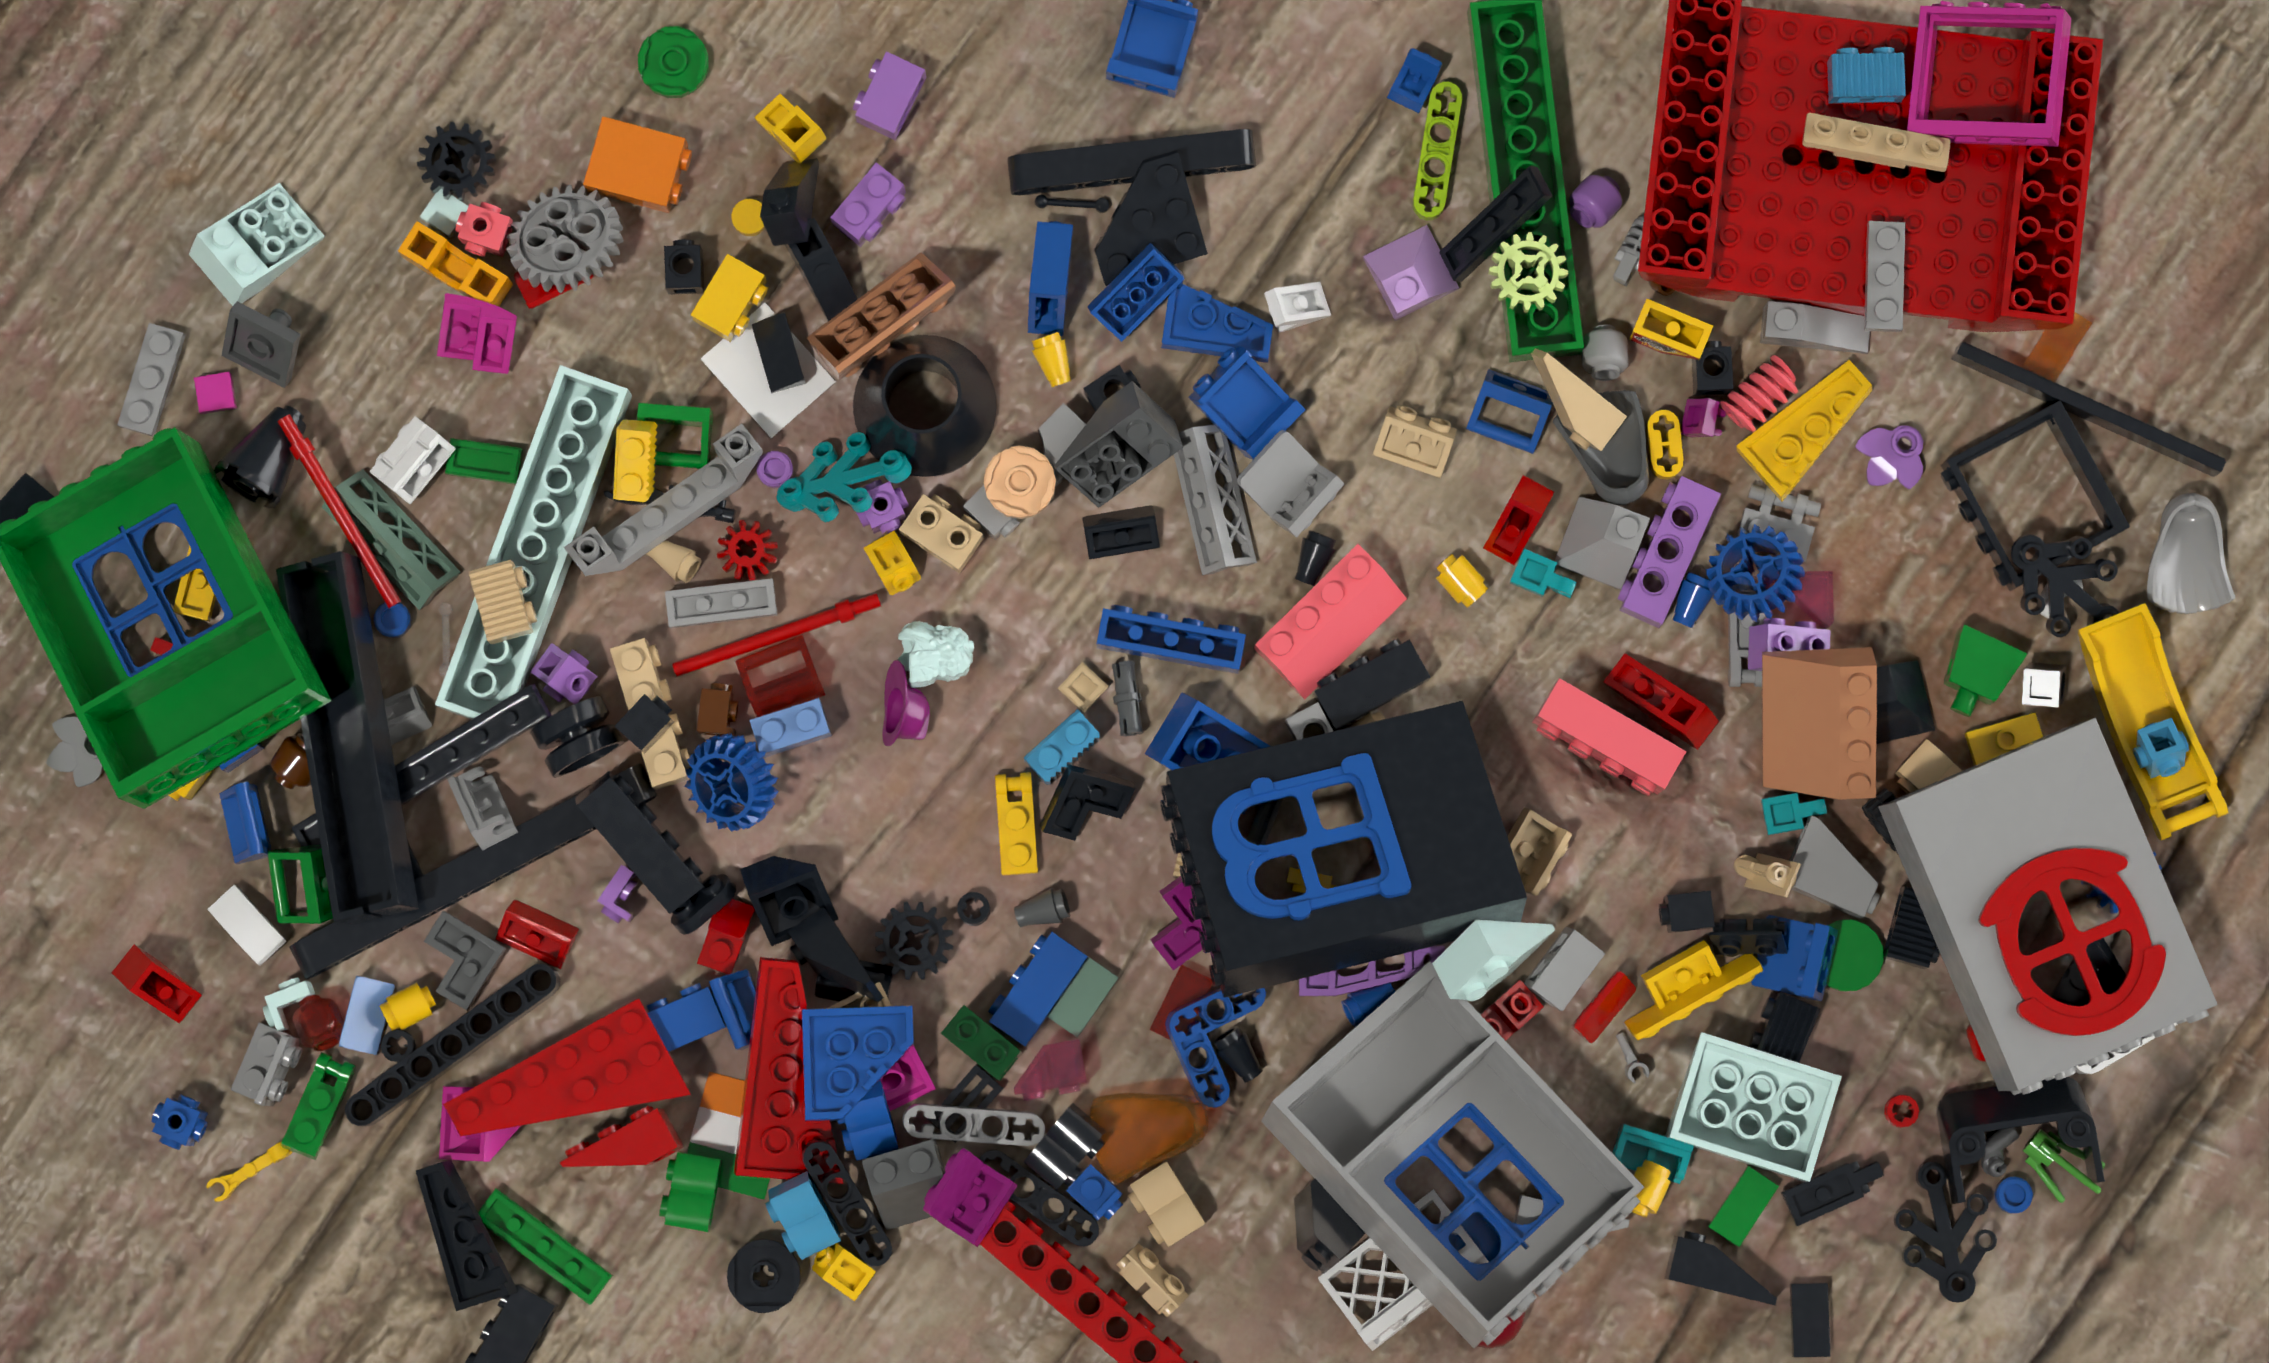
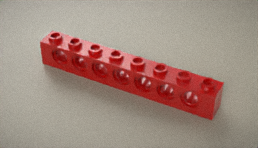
M1009 1200L1007 1201L981 1241L980 1245L1118 1363H1188L1180 1356L1184 1350L1168 1336L1163 1341L1152 1332L1156 1326L1140 1312L1136 1317L1124 1309L1128 1302L1112 1288L1108 1293L1103 1291L1096 1285L1100 1280L1096 1274L1084 1264L1080 1269L1076 1268L1068 1261L1072 1256L1069 1251L1057 1241L1049 1245L1040 1237L1044 1230L1029 1217L1022 1222L1012 1213L1017 1207ZM1002 1221H1009L1016 1228V1236L1011 1242H1001L995 1235V1228ZM1029 1245H1037L1044 1252V1260L1038 1266H1030L1023 1259V1251ZM1057 1269H1065L1072 1276V1283L1065 1290H1058L1051 1283V1275ZM1088 1292L1094 1293L1100 1300L1099 1309L1092 1314L1084 1313L1078 1304L1079 1298ZM1119 1316L1126 1320L1128 1330L1122 1337H1113L1107 1332L1106 1325L1112 1317ZM1147 1340L1154 1344L1156 1354L1151 1360L1141 1361L1135 1356L1134 1349L1140 1341Z

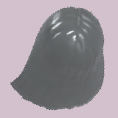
M1627 390L1606 391L1598 394L1627 417L1602 451L1590 446L1587 450H1584L1571 441L1569 437L1572 432L1562 425L1558 414L1553 419V423L1583 466L1597 494L1610 504L1626 505L1638 500L1646 491L1649 483L1644 419L1636 392Z

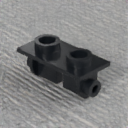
M1779 918L1754 919L1753 930H1747V919H1720V922H1715L1713 932H1709L1715 955L1734 957L1739 954H1759L1762 956H1772L1788 953L1783 937L1787 935L1786 921H1780Z

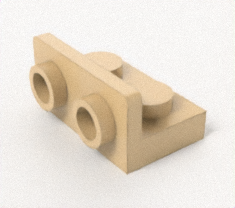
M1389 406L1373 455L1441 478L1457 429L1451 427V423L1437 417L1427 419L1418 416L1417 412L1409 407L1397 406L1395 408Z

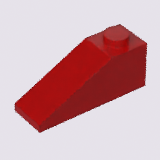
M1625 653L1603 681L1608 687L1655 722L1697 750L1719 722L1707 705Z

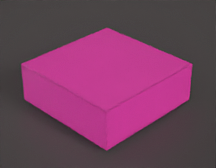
M230 372L194 377L200 414L237 409L232 374Z

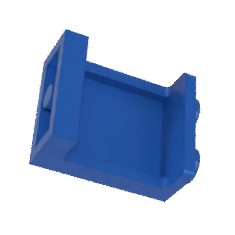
M1128 0L1112 58L1109 59L1106 79L1175 98L1197 23L1198 9L1192 8L1193 3L1187 0H1172V2L1167 0Z
M1238 346L1236 349L1230 348L1219 358V366L1210 375H1203L1194 384V392L1188 398L1245 457L1253 460L1279 431H1286L1306 409L1296 399L1290 398L1251 357L1252 354L1248 349Z

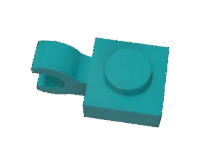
M1527 549L1523 550L1510 580V584L1541 597L1544 596L1546 589L1549 588L1567 598H1571L1577 582L1554 573L1557 562Z
M1797 793L1761 799L1767 836L1804 829L1802 818L1820 816L1827 813L1825 799L1799 803Z

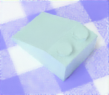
M1475 920L1432 964L1450 999L1475 1001L1482 998L1487 991L1513 973L1555 931L1553 924Z

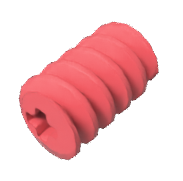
M1776 355L1770 357L1772 365L1763 363L1759 367L1761 375L1753 372L1749 376L1750 384L1742 382L1738 386L1740 394L1732 391L1727 395L1729 403L1725 401H1720L1719 403L1721 409L1726 412L1730 420L1740 428H1746L1752 433L1756 430L1752 422L1754 418L1762 423L1767 421L1763 413L1764 409L1774 414L1777 412L1773 402L1775 399L1783 404L1788 402L1784 394L1785 390L1795 395L1799 392L1794 383L1796 381L1795 375L1786 363Z

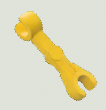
M281 1142L269 1148L267 1153L251 1163L245 1164L233 1174L211 1179L206 1187L209 1189L215 1186L216 1183H221L225 1188L222 1196L215 1198L214 1201L227 1200L242 1182L256 1176L258 1172L269 1165L288 1157L293 1151L283 1148Z

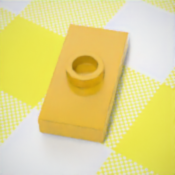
M2036 713L1964 733L1974 766L2043 737Z

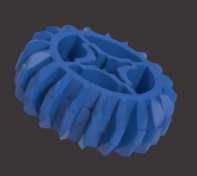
M1754 524L1751 533L1747 534L1746 530L1740 527V536L1734 538L1732 535L1727 534L1728 544L1726 546L1716 544V550L1719 555L1709 556V562L1712 567L1706 569V575L1711 580L1708 582V588L1714 594L1713 598L1717 605H1723L1724 611L1729 615L1735 612L1737 618L1743 620L1749 613L1751 619L1757 622L1760 613H1764L1767 618L1771 619L1773 614L1771 610L1777 608L1780 612H1785L1783 602L1787 600L1795 603L1796 597L1792 591L1802 590L1803 585L1799 579L1805 577V570L1800 566L1803 564V557L1801 553L1797 552L1798 547L1792 540L1788 541L1787 535L1782 531L1776 534L1774 528L1768 526L1762 533L1760 527ZM1755 552H1770L1777 556H1758ZM1742 558L1741 562L1737 566H1735V564ZM1753 563H1755L1759 574H1757L1758 583H1756L1752 575L1755 572ZM1778 579V580L1775 582V584H1774L1772 587L1769 588L1770 584H1771L1774 580ZM1733 590H1753L1756 594L1744 595Z
M731 733L712 736L706 742L698 745L694 750L695 753L687 759L691 768L686 769L687 777L690 780L684 786L692 790L693 794L689 801H696L699 805L696 813L705 812L707 814L706 823L716 821L718 829L728 827L731 832L734 830L738 831L741 828L748 829L754 826L756 822L758 823L765 819L768 811L775 805L773 798L779 792L772 786L778 779V777L770 774L774 764L766 763L763 759L766 751L757 752L756 741L746 743L744 735L733 737Z

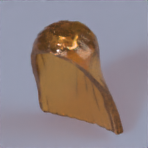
M1118 1093L1104 1095L1093 1099L1089 1115L1106 1130L1101 1136L1105 1144L1098 1151L1096 1157L1103 1172L1115 1185L1148 1167L1196 1147L1205 1138L1209 1125L1204 1105L1197 1098L1187 1094Z

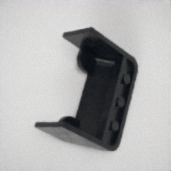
M2070 1077L2060 1080L2054 1078L2048 1081L2044 1079L2042 1080V1088L2025 1095L2022 1093L2013 1095L2011 1091H1998L1996 1086L1950 1093L1941 1098L1937 1104L1936 1114L1951 1204L1966 1202L1960 1165L1975 1163L1983 1157L1986 1151L1984 1132L2056 1121L2058 1135L2064 1144L2072 1148L2083 1147L2088 1178L2094 1183L2105 1182L2096 1126L2080 1084Z

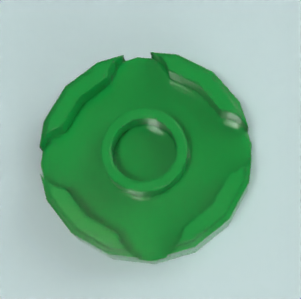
M680 26L663 27L650 37L648 36L642 43L638 53V70L645 85L655 94L666 98H682L694 93L704 83L709 71V55L703 42L694 32Z
M1838 920L1829 924L1828 926L1839 931L1826 986L1840 992L1857 991L1870 985L1879 975L1884 962L1883 946L1878 935L1868 925L1856 920Z

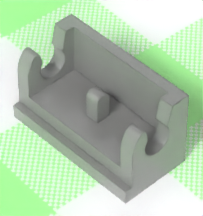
M476 767L457 777L452 776L447 780L470 833L483 851L518 833V830L492 774L481 778L479 781L472 782L474 779L485 774L483 767Z
M1565 927L1525 980L1524 984L1550 1006L1563 1011L1605 953L1575 929Z

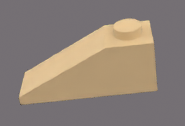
M1535 348L1531 355L1562 425L1572 432L1569 439L1584 450H1587L1590 446L1602 451L1627 416L1550 354Z

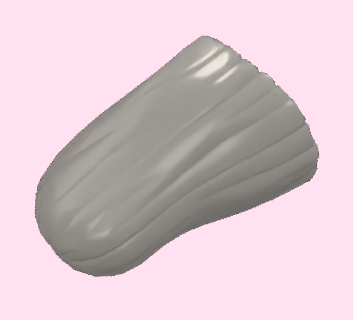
M2186 493L2177 496L2165 506L2162 513L2160 532L2151 557L2147 581L2148 600L2161 610H2168L2171 613L2193 614L2220 608V606L2228 604L2235 599L2225 565L2222 527L2218 511L2207 497L2197 493Z

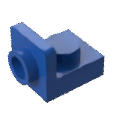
M1091 1164L1066 1190L1097 1221L1102 1216L1109 1220L1123 1205L1118 1200L1123 1193Z

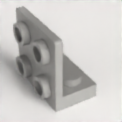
M259 1022L231 1090L254 1099V1103L261 1106H274L275 1101L281 1102L288 1087V1082L284 1079L289 1067L295 1068L302 1054L303 1048L299 1047L301 1039L288 1033L277 1031L276 1028Z

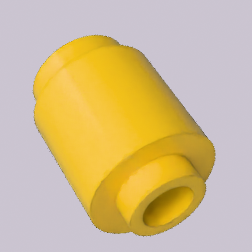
M1451 554L1436 567L1440 572L1436 577L1437 581L1458 604L1462 602L1466 608L1488 590L1483 583L1485 579L1463 554L1457 559Z
M416 982L386 997L387 1001L380 1004L379 1007L390 1029L393 1031L399 1027L401 1030H404L432 1016L433 1013L430 1008L435 1006L436 1003L427 985L420 988Z
M1644 1160L1642 1166L1636 1168L1633 1176L1644 1188L1636 1196L1641 1202L1633 1209V1213L1647 1218L1649 1213L1657 1214L1671 1183L1668 1180L1671 1174L1668 1169L1648 1160Z

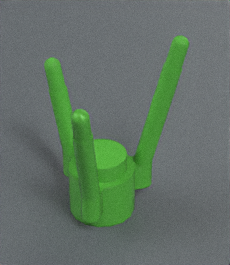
M2040 1129L2023 1148L2022 1151L2028 1155L2025 1162L2037 1172L2060 1203H2063L2065 1198L2041 1163L2048 1167L2055 1161L2097 1194L2101 1192V1188L2059 1155L2062 1150L2058 1147L2085 1161L2083 1150L2067 1146L2052 1131H2049L2047 1134Z

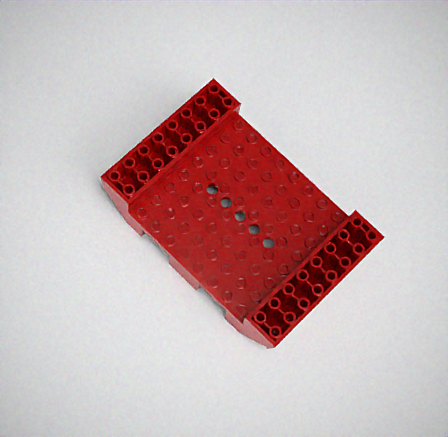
M1669 0L1638 273L1643 280L1652 281L1698 298L1735 302L1739 295L1804 302L1810 306L1865 316L1868 221L1905 222L1903 315L1949 320L1948 328L1976 332L2057 330L2073 325L2104 39L2070 35L2058 147L1950 143L1945 179L1940 183H1934L1927 178L1926 169L1908 166L1909 175L1899 179L1892 175L1890 166L1873 163L1874 168L1871 173L1861 174L1854 167L1855 159L1836 156L1838 160L1837 167L1832 170H1826L1819 164V154L1822 152L1833 153V151L1806 147L1802 144L1805 120L1808 113L1907 131L1918 27L1742 6V0ZM1937 30L1928 120L2045 123L2055 33L2031 31L2024 40ZM1892 47L1895 49V53H1904L1906 96L1902 102H1828L1827 61L1832 54H1837L1836 51L1838 49L1857 48L1859 54L1873 53L1875 48ZM1789 147L1798 149L1802 155L1801 163L1793 166L1787 164L1783 159V150Z

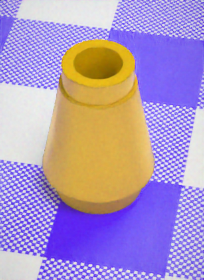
M1059 332L1033 340L1034 350L1031 351L1047 380L1050 382L1051 387L1072 381L1065 339L1061 340Z

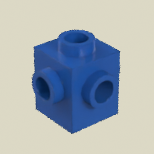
M180 1094L178 1099L167 1098L165 1103L160 1102L153 1113L151 1122L155 1123L152 1132L161 1135L159 1142L174 1149L180 1150L181 1145L194 1146L196 1141L200 1142L206 1131L208 1122L205 1119L208 1112L198 1108L199 1101ZM176 1115H179L182 1119V1125L178 1129H174L171 1126Z

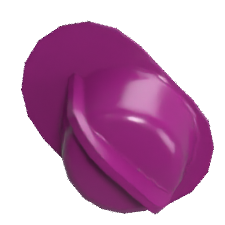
M894 660L888 669L885 681V718L882 731L885 746H891L897 738L924 739L930 717V706L926 697L920 690L911 688L907 684L904 665L901 661Z

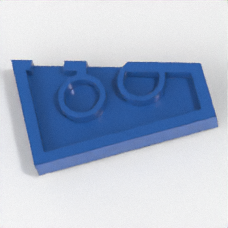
M1182 281L1168 296L1161 348L1222 356L1230 348L1236 349L1239 346L1248 349L1255 361L1268 363L1273 324L1235 306L1230 307L1212 298V295L1202 290L1199 292L1184 285Z

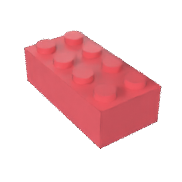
M1560 678L1551 688L1532 723L1538 725L1536 731L1552 741H1555L1557 738L1564 740L1570 744L1568 747L1570 752L1585 760L1590 756L1601 762L1600 769L1616 778L1619 775L1628 777L1633 780L1630 786L1647 796H1650L1651 793L1658 795L1665 790L1687 752Z

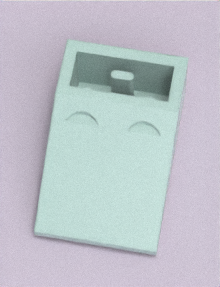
M278 183L198 233L189 256L229 303L234 306L237 301L243 303L262 291L321 242L325 236L282 185Z

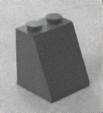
M936 1139L861 1160L872 1198L886 1231L931 1217L923 1211L924 1199L929 1189L935 1184L938 1185L945 1174Z

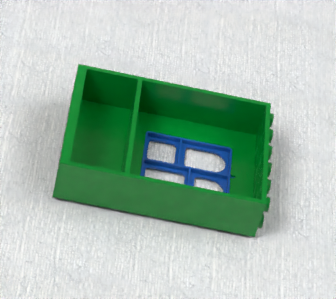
M176 427L157 432L153 436V440L142 447L136 446L126 450L118 461L111 465L106 464L95 468L87 479L80 483L76 482L64 486L56 497L49 501L37 502L29 507L28 513L18 519L6 520L0 524V562L117 797L142 809L151 806L332 701L200 443ZM163 522L173 523L184 533L191 547V553L188 557L164 571L156 573L153 571L145 555L144 539L148 531L155 525ZM111 552H120L128 556L148 593V597L144 602L116 618L110 616L93 581V569L97 561L105 554ZM201 569L224 612V617L220 622L193 637H187L165 595V588L193 570ZM158 614L172 640L173 646L168 652L141 667H137L122 640V633L146 617Z

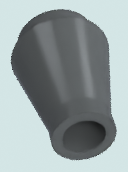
M1051 888L1022 905L1014 907L1015 916L1020 927L1063 923L1064 918L1070 917V908L1063 889L1055 891Z

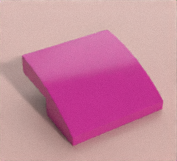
M445 293L437 356L473 360L472 370L508 374L517 316L485 301Z

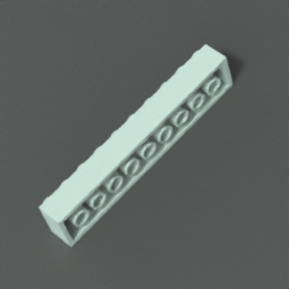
M562 365L559 366L486 566L512 560L515 567L522 566L528 586L522 589L525 602H532L537 622L531 624L533 629L531 634L490 644L487 641L476 598L474 597L435 703L439 708L474 719L525 688L572 561L564 547L582 534L616 441V428L624 419L632 398V394L627 388Z

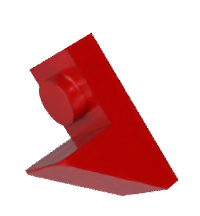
M731 899L728 904L712 916L697 964L725 974L733 973L755 911L753 906Z

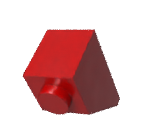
M1523 475L1483 549L1515 565L1547 508L1554 491Z
M135 944L111 972L129 991L179 1024L202 996L200 992L167 966Z

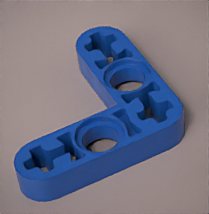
M1218 988L1174 1009L1167 1016L1165 1023L1167 1033L1194 1095L1203 1105L1213 1108L1222 1106L1226 1103L1230 1094L1228 1081L1207 1033L1261 1007L1266 997L1265 988L1256 990V993L1252 995L1253 1001L1251 1003L1244 999L1235 1002L1234 1005L1238 1008L1236 1011H1234L1233 1003L1229 997L1223 998L1221 988ZM1243 993L1237 994V995H1233V996H1230V997L1236 998V997L1242 995ZM1213 999H1220L1224 1003L1225 1011L1222 1017L1213 1020L1207 1015V1005ZM1198 1007L1199 1016L1205 1022V1025L1201 1027V1022L1195 1021L1187 1026L1188 1032L1186 1034L1181 1030H1176L1175 1026L1179 1024L1178 1017L1182 1016L1183 1018L1191 1019L1197 1016L1194 1008ZM1201 1047L1207 1054V1060L1203 1066L1194 1068L1189 1063V1053L1194 1048ZM1212 1068L1214 1073L1207 1075L1212 1084L1220 1085V1089L1216 1091V1099L1204 1096V1092L1208 1090L1206 1080L1202 1077L1197 1080L1195 1077L1196 1075L1209 1072Z

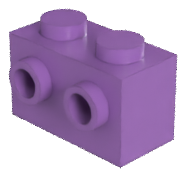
M875 163L830 217L833 226L861 248L866 240L871 242L879 234L883 227L881 222L889 213L895 214L906 199L904 197L906 193L904 184L878 163Z
M1765 618L1762 625L1749 627L1748 670L1762 671V652L1830 649V630L1817 629L1816 622L1799 621L1795 622V626L1785 625V619Z

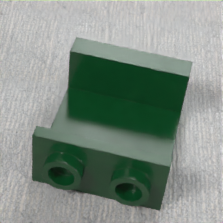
M965 1005L960 1008L940 1033L999 1081L1002 1080L1022 1055L1018 1048Z

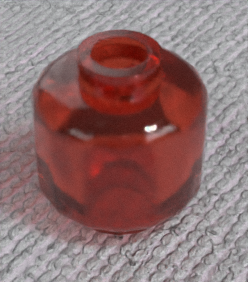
M311 995L301 1000L299 1003L300 1007L295 1010L292 1020L302 1045L313 1048L314 1051H325L339 1044L344 1020L336 1001L330 998H321L320 995Z

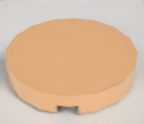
M1014 446L999 452L992 458L986 468L983 483L987 499L995 510L1007 517L1023 519L1037 515L1048 506L1054 496L1056 479L1053 467L1045 455L1031 447Z

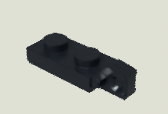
M1857 1161L1818 1175L1812 1178L1810 1182H1803L1782 1191L1781 1194L1795 1225L1799 1226L1864 1197V1194L1870 1192L1867 1183L1885 1175L1877 1161L1860 1168Z

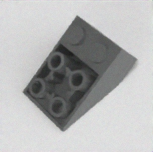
M1131 381L1101 404L1054 467L1099 508L1181 450L1183 445L1175 420Z

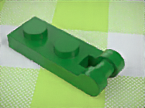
M323 1052L320 1053L314 1071L281 1142L283 1148L316 1160L353 1078L356 1065L346 1061L344 1064L332 1060L331 1055ZM326 1074L337 1077L334 1087L323 1083Z

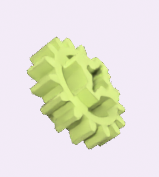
M1528 232L1525 241H1521L1520 237L1515 234L1512 237L1513 245L1510 246L1504 241L1500 244L1499 247L1503 254L1493 253L1491 260L1498 264V266L1490 267L1488 274L1497 276V279L1491 282L1490 287L1491 289L1501 288L1502 291L1498 296V300L1502 301L1507 297L1510 298V309L1512 310L1518 303L1523 304V310L1528 313L1531 304H1535L1539 311L1543 310L1544 299L1554 303L1557 297L1553 290L1562 292L1565 287L1558 279L1566 278L1568 275V270L1559 268L1566 261V257L1555 256L1558 245L1553 244L1547 247L1545 245L1547 236L1545 235L1537 242L1533 241L1532 232ZM1521 250H1534L1538 253L1536 255H1524ZM1506 261L1512 269V277L1508 282L1504 275ZM1538 263L1533 275L1534 279L1531 276H1527L1525 279L1522 278L1517 282L1523 270L1522 266L1528 269ZM1548 263H1550L1552 269L1550 284L1544 276V268ZM1520 290H1532L1535 295H1523L1518 292Z

